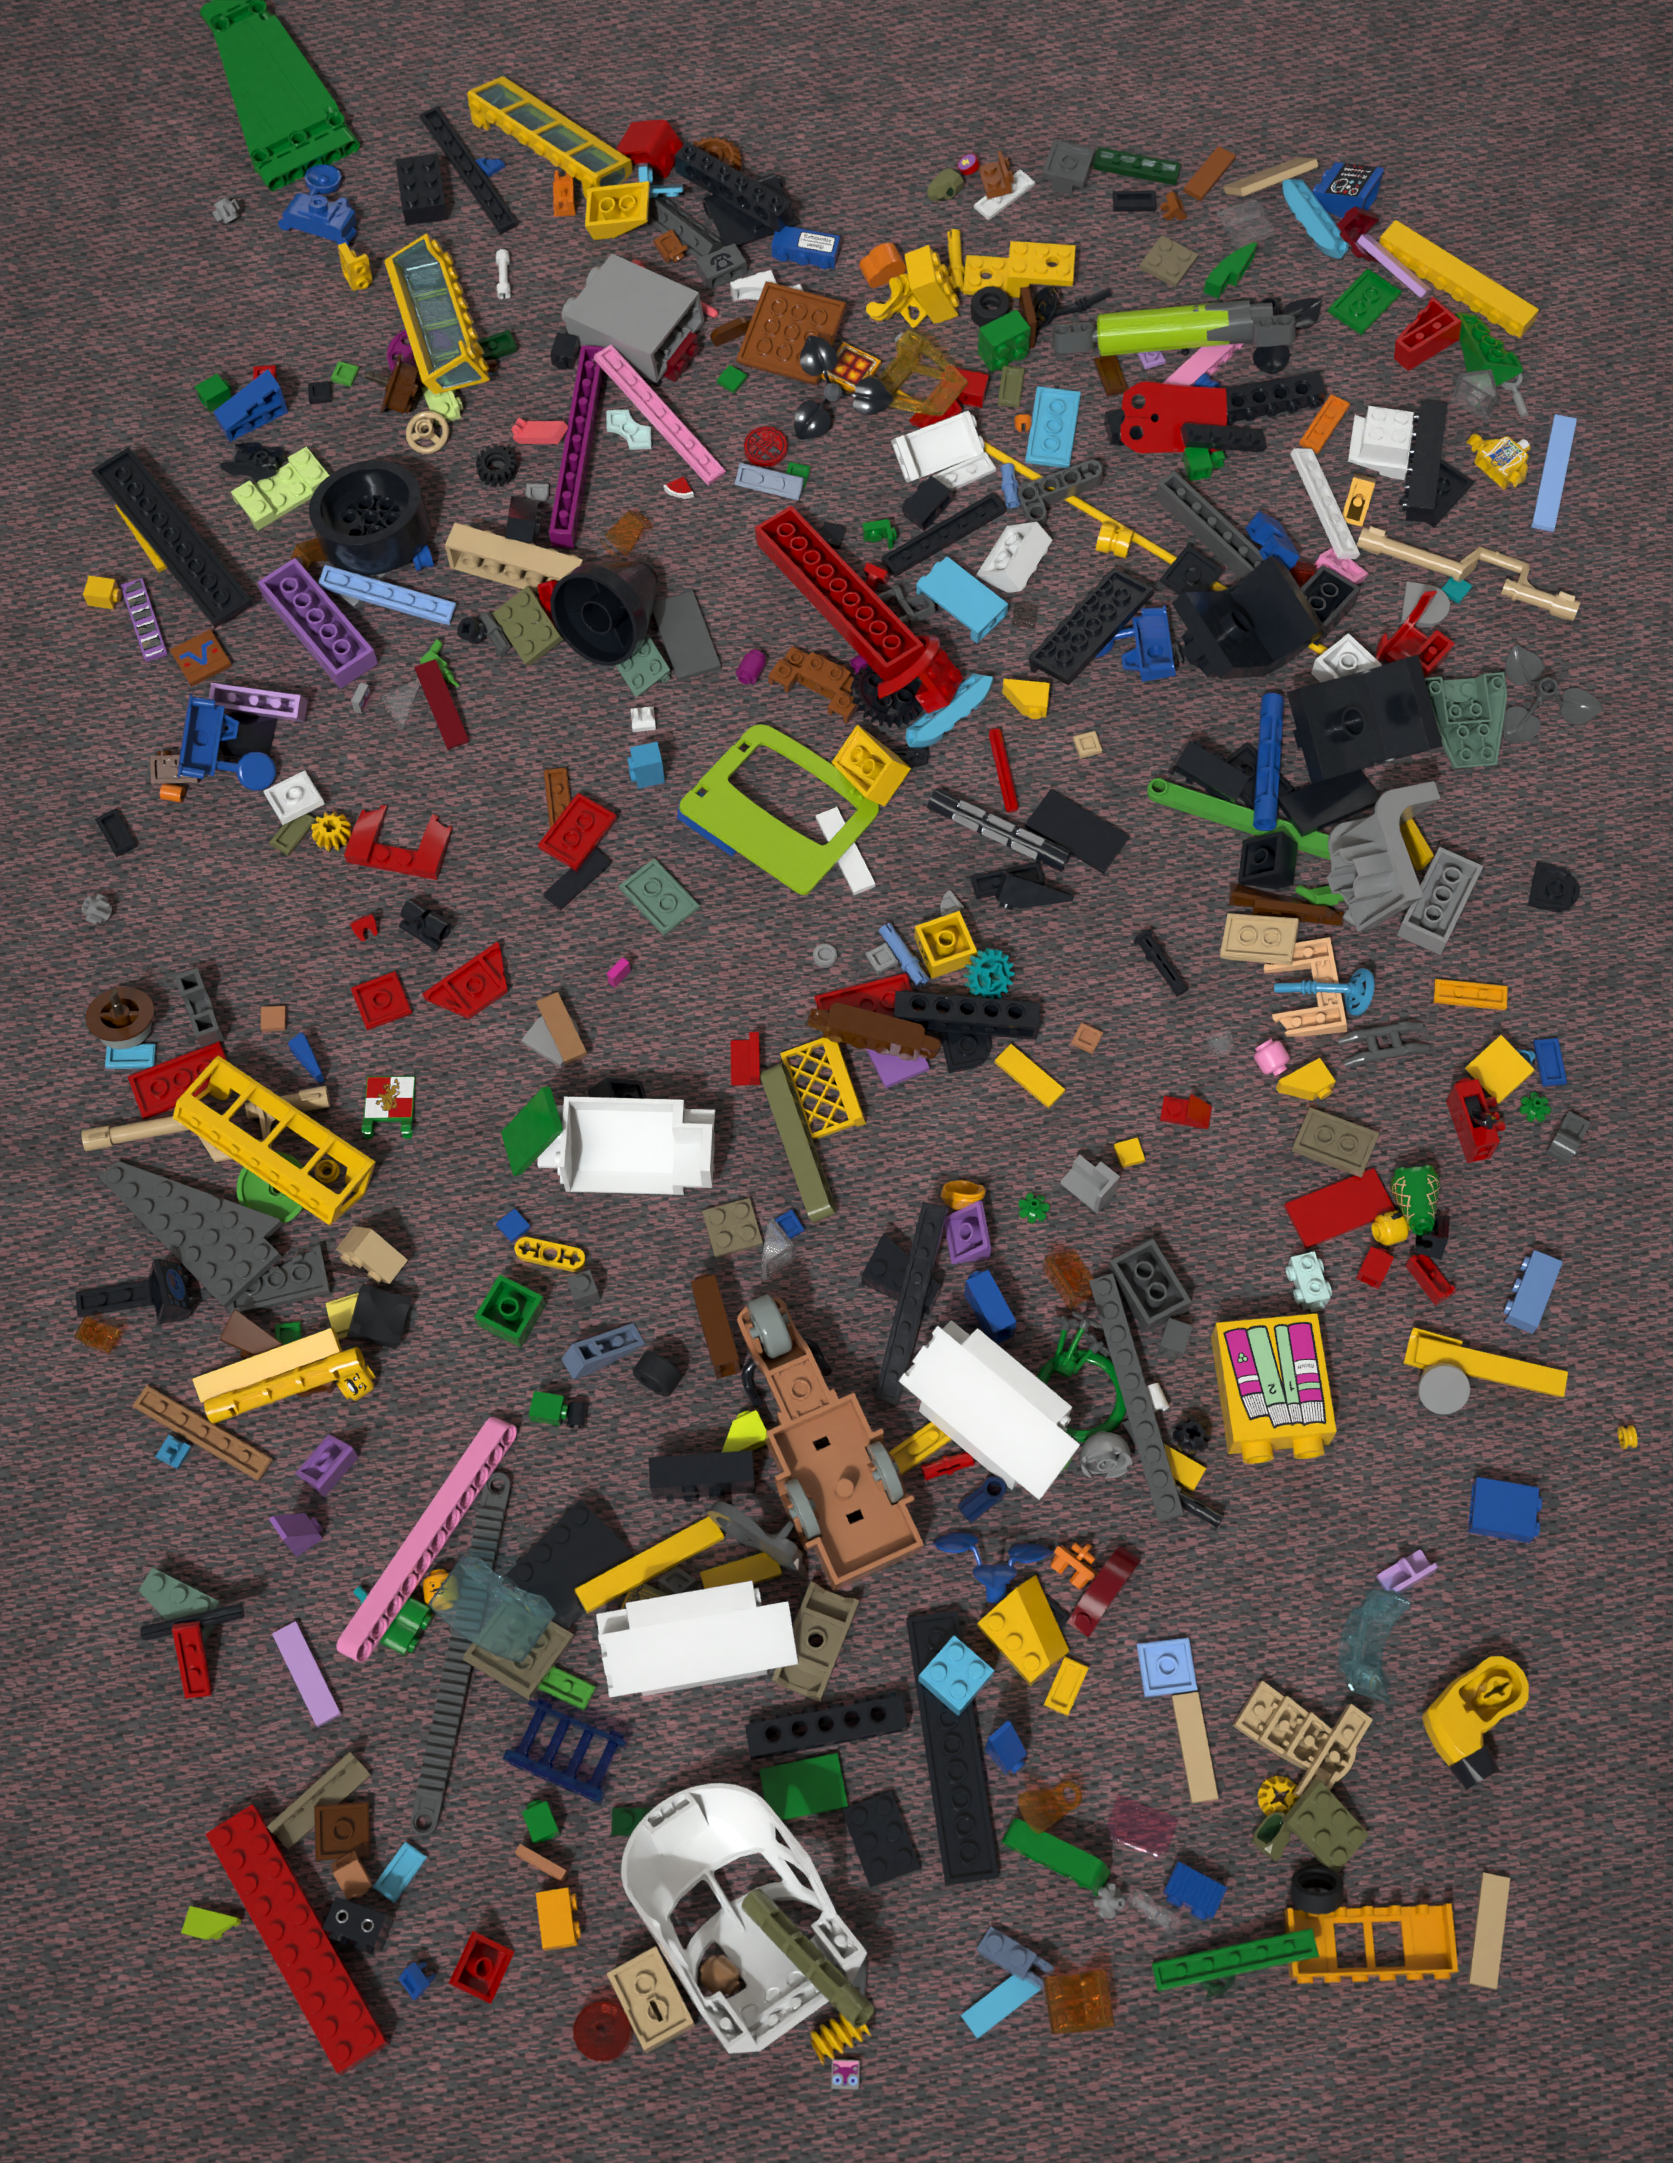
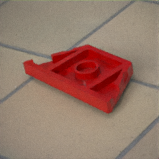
M494 943L422 993L423 998L464 1018L471 1019L508 993L499 943Z

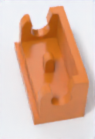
M555 170V181H553L554 217L575 216L574 177L569 176L567 172L566 176H559V171Z

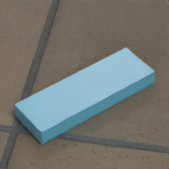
M1012 1975L964 2012L961 2017L978 2039L1041 1989L1026 1980L1022 1981Z

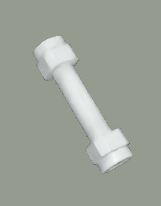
M501 249L496 252V263L499 265V284H497V296L499 299H503V293H505V298H510L511 295L507 265H510L509 252Z

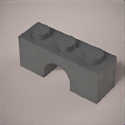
M198 968L175 975L180 994L190 1015L189 1019L194 1034L201 1048L218 1041H225L205 982Z

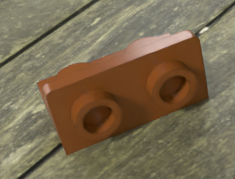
M1001 150L997 151L998 161L978 167L987 200L1012 193L1013 174L1010 170L1008 158H1003Z

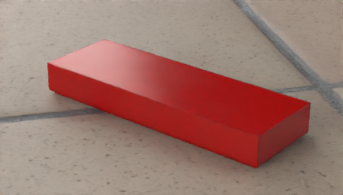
M200 1621L173 1624L172 1633L185 1699L211 1696L212 1685Z

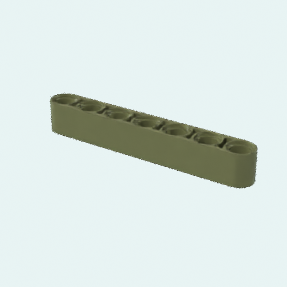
M784 1063L777 1064L760 1072V1078L806 1212L810 1220L816 1223L836 1214L837 1208L791 1075Z

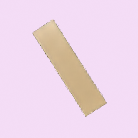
M1195 1692L1174 1695L1171 1698L1191 1804L1218 1800L1199 1694Z
M1484 1872L1481 1875L1468 1984L1497 1989L1510 1878Z

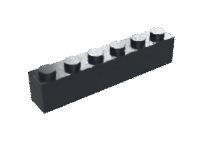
M1421 401L1420 410H1415L1414 423H1418V427H1413L1411 441L1416 442L1415 445L1411 444L1409 458H1413V462H1408L1407 476H1411V480H1406L1404 493L1409 494L1408 498L1403 499L1402 511H1406L1405 521L1433 523L1448 403Z

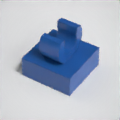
M415 1962L405 1968L398 1978L414 2001L424 1994L436 1977L434 1974L430 1977L424 1976L422 1971L427 1966L426 1962L418 1966Z

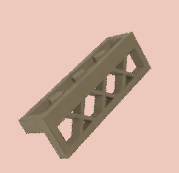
M349 1752L272 1821L267 1828L277 1836L288 1850H291L315 1828L314 1806L341 1804L371 1777V1774Z

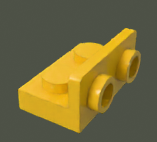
M346 242L337 245L342 273L352 291L366 289L369 284L373 283L368 256L364 254L357 257L354 250L348 248Z

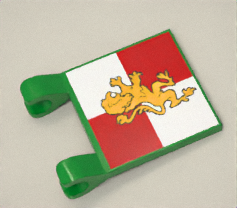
M367 1076L362 1133L365 1139L373 1138L374 1122H402L401 1133L403 1138H412L415 1076Z

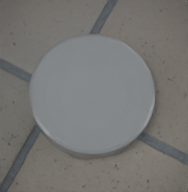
M1448 1363L1429 1365L1424 1369L1419 1379L1418 1395L1428 1410L1437 1414H1451L1460 1410L1468 1401L1470 1383L1463 1370L1455 1365Z

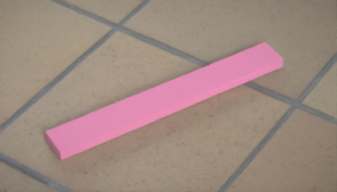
M612 344L594 355V360L708 486L725 474L726 470Z

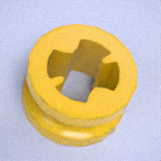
M1628 1425L1627 1429L1623 1426L1618 1427L1617 1434L1621 1448L1627 1449L1628 1446L1636 1448L1638 1439L1634 1426Z

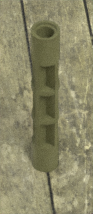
M761 1889L751 1891L742 1902V1910L834 2007H837L841 2015L854 2028L863 2026L873 2015L874 2006Z

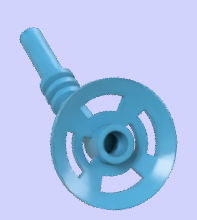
M1360 968L1354 972L1347 984L1317 982V980H1313V982L1308 980L1306 982V980H1303L1302 983H1275L1274 991L1275 993L1302 992L1303 995H1306L1307 992L1309 995L1312 992L1313 994L1318 992L1344 993L1347 1012L1350 1015L1359 1016L1370 1005L1375 983L1372 972L1368 969ZM1364 981H1366V989L1363 986ZM1360 1003L1356 1008L1352 1009V1005Z

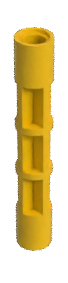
M356 1346L317 1362L297 1367L294 1370L269 1379H263L260 1382L238 1390H232L204 1401L206 1415L209 1421L215 1424L291 1395L362 1372L366 1368L364 1357Z

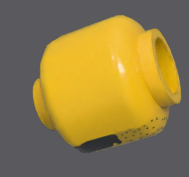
M1390 1211L1378 1215L1371 1226L1375 1240L1385 1246L1405 1241L1411 1230L1403 1214L1399 1211Z

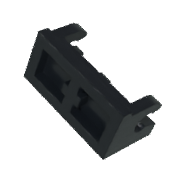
M1436 1215L1432 1231L1415 1236L1414 1253L1442 1259L1449 1237L1450 1216Z

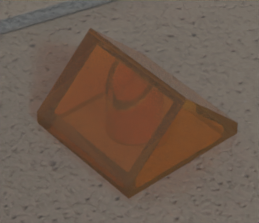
M1075 1250L1048 1256L1044 1259L1043 1271L1069 1310L1093 1297L1089 1281L1094 1278Z

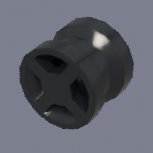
M467 617L459 623L457 633L461 639L468 640L476 645L484 640L486 626Z

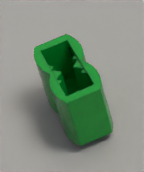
M409 1597L379 1643L407 1657L409 1652L413 1654L420 1643L418 1636L421 1630H427L433 1620V1616L430 1615L432 1609Z

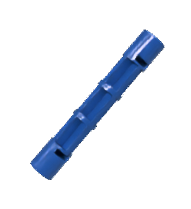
M1277 693L1263 695L1260 705L1253 826L1260 831H1271L1277 826L1284 698Z

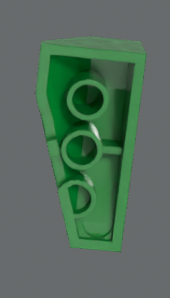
M1456 313L1455 316L1461 320L1460 342L1466 371L1475 387L1494 389L1523 372L1524 369L1517 356L1512 351L1507 352L1503 348L1504 343L1490 335L1491 330L1477 315Z

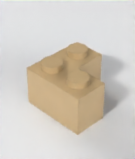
M353 1226L336 1248L342 1254L340 1257L342 1261L349 1266L354 1264L358 1268L364 1267L369 1272L367 1276L378 1284L380 1282L390 1284L408 1261L375 1231L369 1228Z

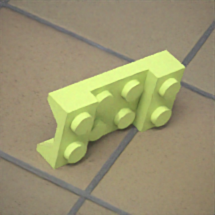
M307 447L288 457L289 463L276 470L277 475L261 479L255 484H252L249 480L231 491L234 501L243 508L257 531L310 500L316 488L329 476Z

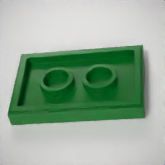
M1367 268L1328 308L1327 312L1360 335H1363L1401 296L1402 291Z
M837 1753L759 1769L765 1802L781 1821L848 1807Z

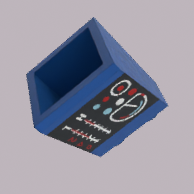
M1335 162L1330 170L1326 169L1321 184L1317 183L1312 193L1326 211L1342 219L1345 213L1354 206L1368 211L1378 196L1384 169L1381 167Z

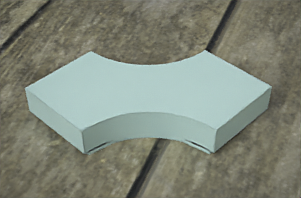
M629 409L606 410L607 432H614L624 437L628 442L629 450L651 449L650 426L636 423L631 418Z

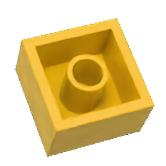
M960 911L915 926L914 939L931 979L965 968L966 964H972L971 956L977 957V950Z

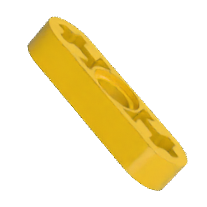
M530 1237L520 1238L515 1244V1253L522 1261L571 1272L580 1271L586 1264L584 1252L576 1247ZM526 1244H529L532 1250L538 1251V1246H541L539 1258H535L536 1253L528 1251L524 1255L520 1247H525ZM548 1249L557 1251V1257L552 1261H548L543 1257L544 1252ZM562 1251H565V1257L573 1258L574 1254H577L578 1259L581 1260L580 1262H575V1265H571L569 1259L563 1258V1263H559L562 1258Z

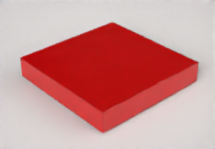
M396 971L350 988L367 1031L412 1014Z

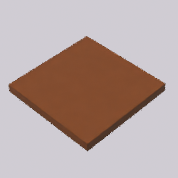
M766 281L736 362L757 370L817 386L822 373L818 376H811L802 369L800 364L801 351L807 337L810 335L820 337L831 346L833 345L847 308L846 302Z

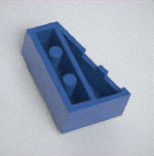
M268 369L214 411L216 421L229 442L288 413L281 388Z

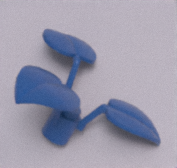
M966 1532L949 1533L932 1543V1546L935 1545L939 1550L948 1553H960L968 1549L974 1553L978 1566L973 1568L972 1574L979 1582L986 1586V1600L990 1603H1000L1007 1597L1006 1584H1009L1010 1580L1017 1575V1569L1013 1567L1016 1561L1032 1563L1054 1554L1053 1550L1034 1543H1022L1014 1545L1008 1550V1555L1011 1556L1008 1565H983L975 1546L979 1542L978 1537Z

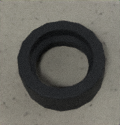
M1306 1866L1300 1868L1293 1874L1291 1879L1292 1902L1300 1910L1311 1914L1334 1912L1341 1907L1343 1901L1344 1884L1342 1877L1327 1867ZM1319 1887L1328 1890V1892L1316 1893L1308 1891L1306 1888Z

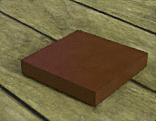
M1022 287L1020 288L1018 312L1031 328L1029 349L1035 347L1037 321L1029 288Z
M369 1802L314 1806L315 1861L338 1860L354 1850L359 1858L370 1857Z

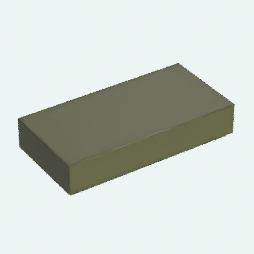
M1010 366L1002 368L998 397L999 406L1019 408L1025 368Z
M306 813L284 824L269 844L289 857L311 830L312 824L316 823V819Z

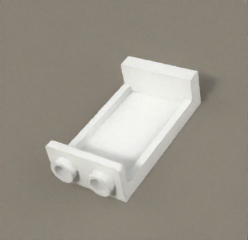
M969 411L891 440L907 483L984 453L983 439L981 436H978L975 429L977 427L975 417L972 414L970 415Z

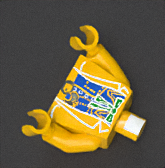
M1477 434L1471 435L1466 444L1473 446L1471 448L1473 452L1478 450L1474 463L1503 490L1510 483L1515 488L1518 484L1524 483L1528 472V465L1526 464L1529 458L1526 452L1530 450L1528 441L1521 439L1515 443L1510 437L1506 436L1501 439L1483 440Z

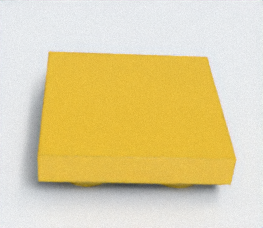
M1502 1035L1465 1067L1474 1079H1479L1480 1085L1492 1097L1494 1096L1499 1104L1536 1071Z

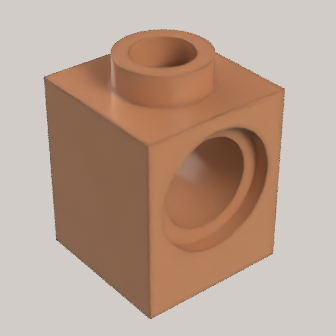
M355 1850L331 1863L332 1873L347 1900L363 1896L372 1887L370 1877Z

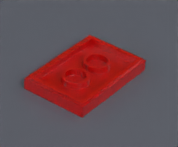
M578 792L539 842L538 849L573 870L578 871L617 820V815Z

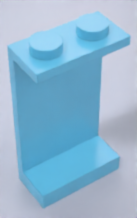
M946 557L942 562H937L927 576H922L916 584V595L924 593L971 630L970 639L976 643L982 640L1008 612V603L949 557Z

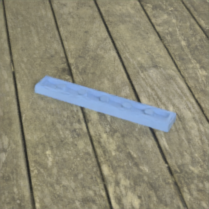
M1554 415L1532 528L1554 532L1577 421L1576 418Z
M328 565L324 566L318 583L320 588L447 625H450L456 608L455 602Z

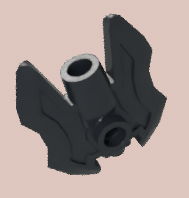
M259 442L237 443L235 447L240 450L235 455V462H223L220 464V468L233 476L245 475L250 476L254 480L267 479L277 475L274 469H278V461H287V455L280 447H266Z

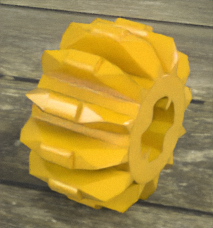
M334 811L330 816L324 812L323 818L316 816L317 823L312 824L311 828L313 831L312 838L314 841H317L318 847L322 848L325 846V849L329 852L332 846L339 851L340 843L347 846L346 839H350L352 827L343 814L338 816L337 812Z

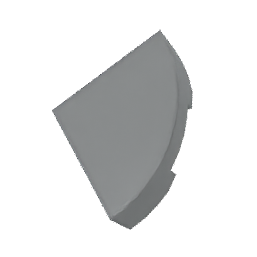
M951 890L945 893L941 901V917L964 910L963 905Z

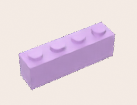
M211 683L209 699L216 700L215 705L225 706L224 711L305 722L308 699L301 695Z

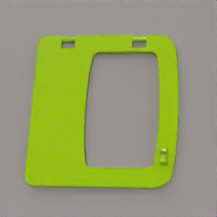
M759 724L749 728L736 744L699 780V783L682 798L679 809L682 814L796 893L807 895L873 823L878 815L879 805L867 799L829 762L768 725ZM744 743L750 746L745 752L739 750ZM759 746H767L803 767L856 807L857 811L826 845H820L791 829L760 808L729 783V777ZM701 788L708 791L703 797L696 794Z

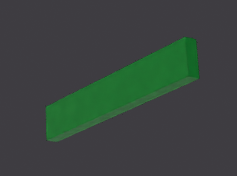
M1313 1928L1154 1962L1152 1963V1968L1159 1992L1320 1956Z

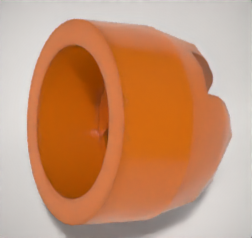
M1027 414L1015 416L1014 425L1016 430L1021 433V424H1025V431L1028 432L1032 427V416Z

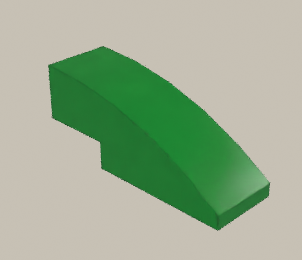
M1252 242L1243 246L1222 260L1205 280L1204 293L1219 299L1228 284L1237 287L1255 257L1257 243Z

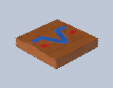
M211 629L170 649L172 656L191 687L232 667L231 662Z

